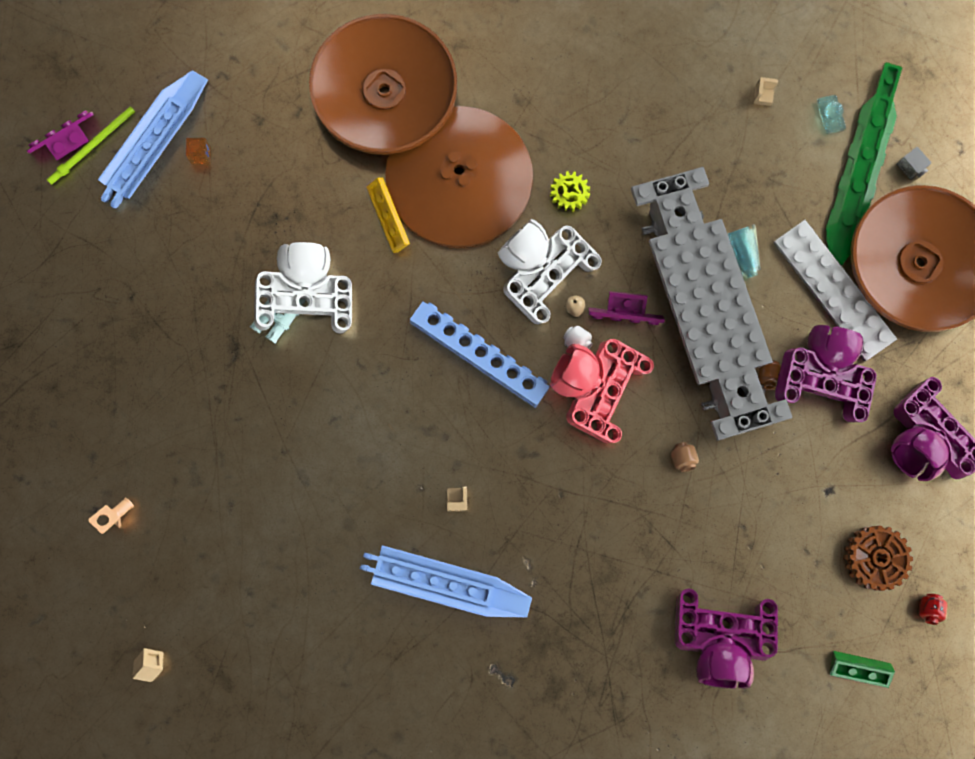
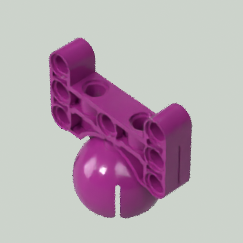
M828 325L814 326L808 336V350L793 348L785 351L775 391L776 400L786 399L787 403H795L799 400L803 390L844 402L843 418L847 422L866 421L869 416L877 375L872 368L853 364L863 350V336L856 331L842 327H833L830 335V327Z
M930 377L919 383L893 411L895 418L909 430L902 432L894 440L891 447L892 459L902 472L911 478L917 477L919 481L933 480L942 474L945 469L956 480L967 477L975 472V438L936 399L935 396L942 390V384L936 377Z
M690 588L683 590L678 595L676 600L674 641L680 650L701 652L696 665L698 682L711 687L728 689L736 688L737 683L741 689L751 687L754 679V667L751 659L766 661L775 656L778 650V607L773 600L765 599L755 607L754 616L699 609L698 594ZM683 596H688L691 599V604L686 603L683 600ZM763 606H766L769 609V614H766L763 611ZM682 615L690 618V624L683 621ZM723 620L730 624V629L723 626ZM763 625L768 627L769 634H766L763 631ZM682 635H686L689 638V644L682 641ZM762 645L769 649V655L763 652Z

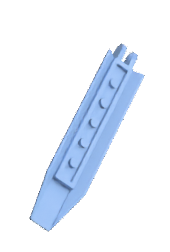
M192 70L160 92L98 180L107 186L101 196V201L107 203L113 196V192L117 193L110 203L113 208H117L121 204L123 197L130 199L193 110L208 79Z
M386 546L381 547L379 556L368 553L363 555L366 559L378 561L376 569L368 565L360 566L361 570L374 573L371 585L486 617L528 616L532 597L497 577Z

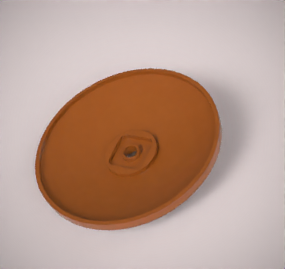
M373 14L347 22L335 30L323 42L312 62L309 76V91L319 120L337 140L353 149L366 153L395 154L420 146L443 127L455 104L457 73L448 48L431 29L418 21L404 16ZM388 87L390 90L388 93L383 94L380 92V89Z
M454 106L446 123L428 141L411 150L389 154L385 177L386 187L397 214L408 229L420 238L439 246L470 248L497 239L519 220L531 195L533 170L530 155L523 140L509 124L496 115L478 108ZM457 167H461L464 169V173L457 175L454 170Z
M928 185L900 188L876 201L864 213L857 224L851 243L852 271L865 299L877 312L891 322L915 331H947L975 318V205L953 191ZM917 258L924 261V267L917 264Z

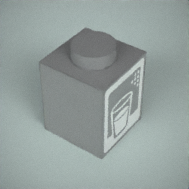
M916 147L905 155L897 165L912 180L914 177L918 176L920 178L928 172L927 167L932 162Z

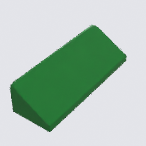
M833 651L829 674L889 688L895 670L892 664L888 662Z

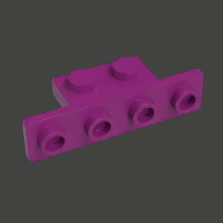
M85 110L77 115L78 120L72 123L69 120L60 125L63 128L60 131L55 132V130H52L45 134V140L41 142L38 139L28 145L30 147L27 150L28 154L46 145L55 159L58 160L82 146L89 139L78 124L93 116V112L88 113Z
M609 291L607 309L588 308V314L592 315V318L595 319L611 317L610 319L614 321H622V319H629L632 323L648 321V324L659 325V323L665 322L663 315L645 313L648 296L642 294Z

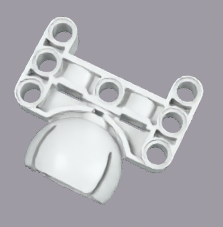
M533 219L524 224L523 229H519L497 252L505 265L517 270L503 287L505 295L534 324H542L550 319V310L542 301L577 264L584 271L590 272L598 269L602 263L599 254L571 226L560 228L548 239L545 229ZM562 231L567 232L568 240L563 239ZM575 245L581 247V253L575 251ZM562 251L563 253L556 260H554L556 256ZM588 258L593 259V267L589 266ZM550 270L555 272V280L549 277ZM535 278H537V280H536L531 286L528 287V285H529ZM511 283L517 286L516 293L511 292ZM524 297H528L530 299L531 303L529 307L524 305ZM538 310L542 311L544 315L542 320H539L536 316Z
M306 242L291 243L290 246L284 244L279 247L277 266L280 272L264 271L259 273L255 280L254 323L259 330L270 328L274 321V313L330 315L331 326L336 333H344L350 328L352 324V283L346 276L328 275L327 277L331 261L330 252L327 247ZM266 278L269 281V285L263 286L260 283V279ZM337 283L345 284L346 290L339 289ZM266 297L269 300V304H261L259 298ZM305 299L308 302V306L302 307L299 304V300ZM343 301L346 305V308H339L337 302ZM266 316L269 319V323L262 324L259 321V317ZM337 320H343L346 324V327H340L337 324Z

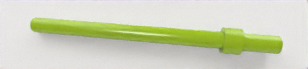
M131 106L128 107L67 162L61 163L56 168L57 170L46 180L53 185L59 178L65 177L75 164L134 114V109Z

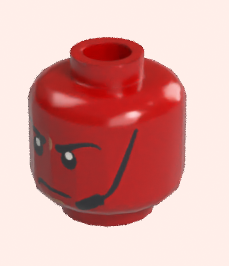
M926 594L920 600L919 615L925 619L926 623L938 625V622L944 621L947 617L948 604L941 595Z

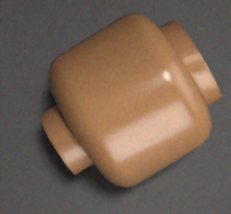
M686 442L676 444V448L671 451L674 467L681 470V472L695 469L699 462L695 447L687 445Z

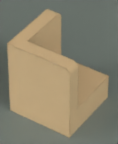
M760 77L754 88L753 104L771 106L773 104L774 89L778 84V80Z
M467 487L447 489L448 512L467 511Z
M144 648L133 662V679L152 682L163 670V652Z

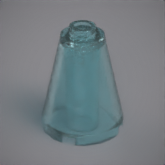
M751 225V229L747 226L728 233L742 276L747 275V278L758 275L757 271L761 270L756 225Z

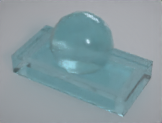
M832 95L819 98L817 103L826 133L844 131L846 129L843 119L844 107L838 102L837 96Z

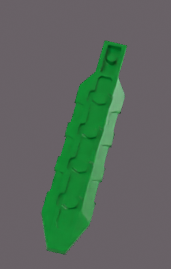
M885 62L882 66L874 96L861 107L857 121V130L847 154L848 160L844 174L839 181V191L826 225L827 248L841 266L851 254V243L856 226L864 213L869 209L871 200L874 199L877 179L886 157L885 151L897 119L893 99L903 67Z

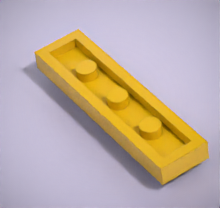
M376 178L366 188L392 252L398 253L410 243L384 179Z

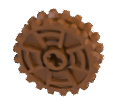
M871 526L864 527L861 531H856L854 533L855 537L848 539L849 546L844 548L847 551V555H843V559L847 560L845 568L851 571L849 576L856 578V583L858 585L863 584L866 589L885 591L886 589H894L895 585H902V579H908L909 577L907 571H912L910 562L913 561V557L909 555V552L912 551L911 547L906 546V538L901 539V533L898 531L892 532L890 527Z

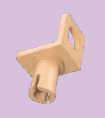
M125 497L113 509L105 505L89 519V523L101 534L105 533L114 524L120 528L121 517L133 508L134 505ZM102 515L109 518L108 524L105 526L98 525V517Z

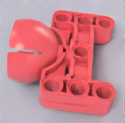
M616 339L602 342L595 355L585 346L580 344L570 345L566 349L568 354L561 356L552 373L550 386L558 394L576 399L573 400L566 415L570 425L604 443H616L620 441L622 431L618 426L609 421L631 374L633 373L638 376L649 374L654 368V363L649 357ZM608 344L613 348L612 353L607 349ZM624 353L629 357L628 362L624 360ZM641 362H642V363L644 364V366H645L644 371L641 370V368H640V363H641ZM608 387H611L613 390L612 396L608 394ZM576 412H578L581 417L579 422H577L574 417ZM592 421H595L597 424L595 431L591 427ZM609 430L613 432L612 439L608 437Z

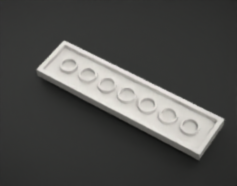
M806 220L774 241L776 247L837 327L856 331L863 336L864 343L860 357L864 362L897 340Z

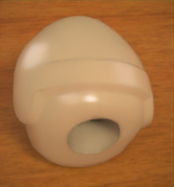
M577 295L569 297L566 301L567 312L571 316L579 317L585 310V300Z

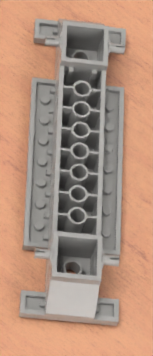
M704 167L632 186L631 192L636 206L650 203L649 214L652 219V225L642 227L643 235L654 232L657 236L650 239L649 244L697 385L710 382L709 388L712 398L710 401L701 403L704 411L715 408L718 412L720 419L710 423L716 440L719 441L793 417L786 399L767 404L764 395L765 389H763L764 385L760 384L755 368L771 364L773 361L723 220L719 219L705 224L703 222V212L699 211L693 194L694 190L709 186ZM674 211H679L682 217L675 215ZM738 388L744 391V397H740L737 394Z

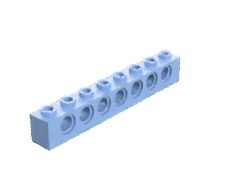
M423 301L410 318V323L534 408L537 407L550 387L545 379L540 376L537 378L531 374L532 371L529 368L517 365L516 360L511 356L507 355L505 357L499 353L500 349L492 344L490 346L487 345L480 335L471 334L465 325L461 323L459 325L456 324L447 313L441 314L432 303L428 302L427 304ZM431 318H436L439 321L436 325L428 323ZM447 328H451L454 330V334L447 336L444 334V331ZM462 339H468L470 344L464 347L459 342ZM478 349H482L486 354L483 357H478L475 352ZM493 360H499L501 362V366L499 368H494L491 365V362ZM513 370L517 373V377L511 379L506 373ZM530 381L533 384V388L525 389L522 383Z

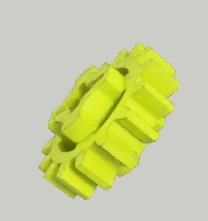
M566 171L565 176L560 173L559 179L554 178V184H551L550 190H552L550 197H554L553 204L559 203L558 209L563 206L565 212L568 208H571V211L574 212L575 207L580 210L582 204H587V199L590 197V193H588L590 186H586L588 180H582V174L577 177L575 171L572 175Z

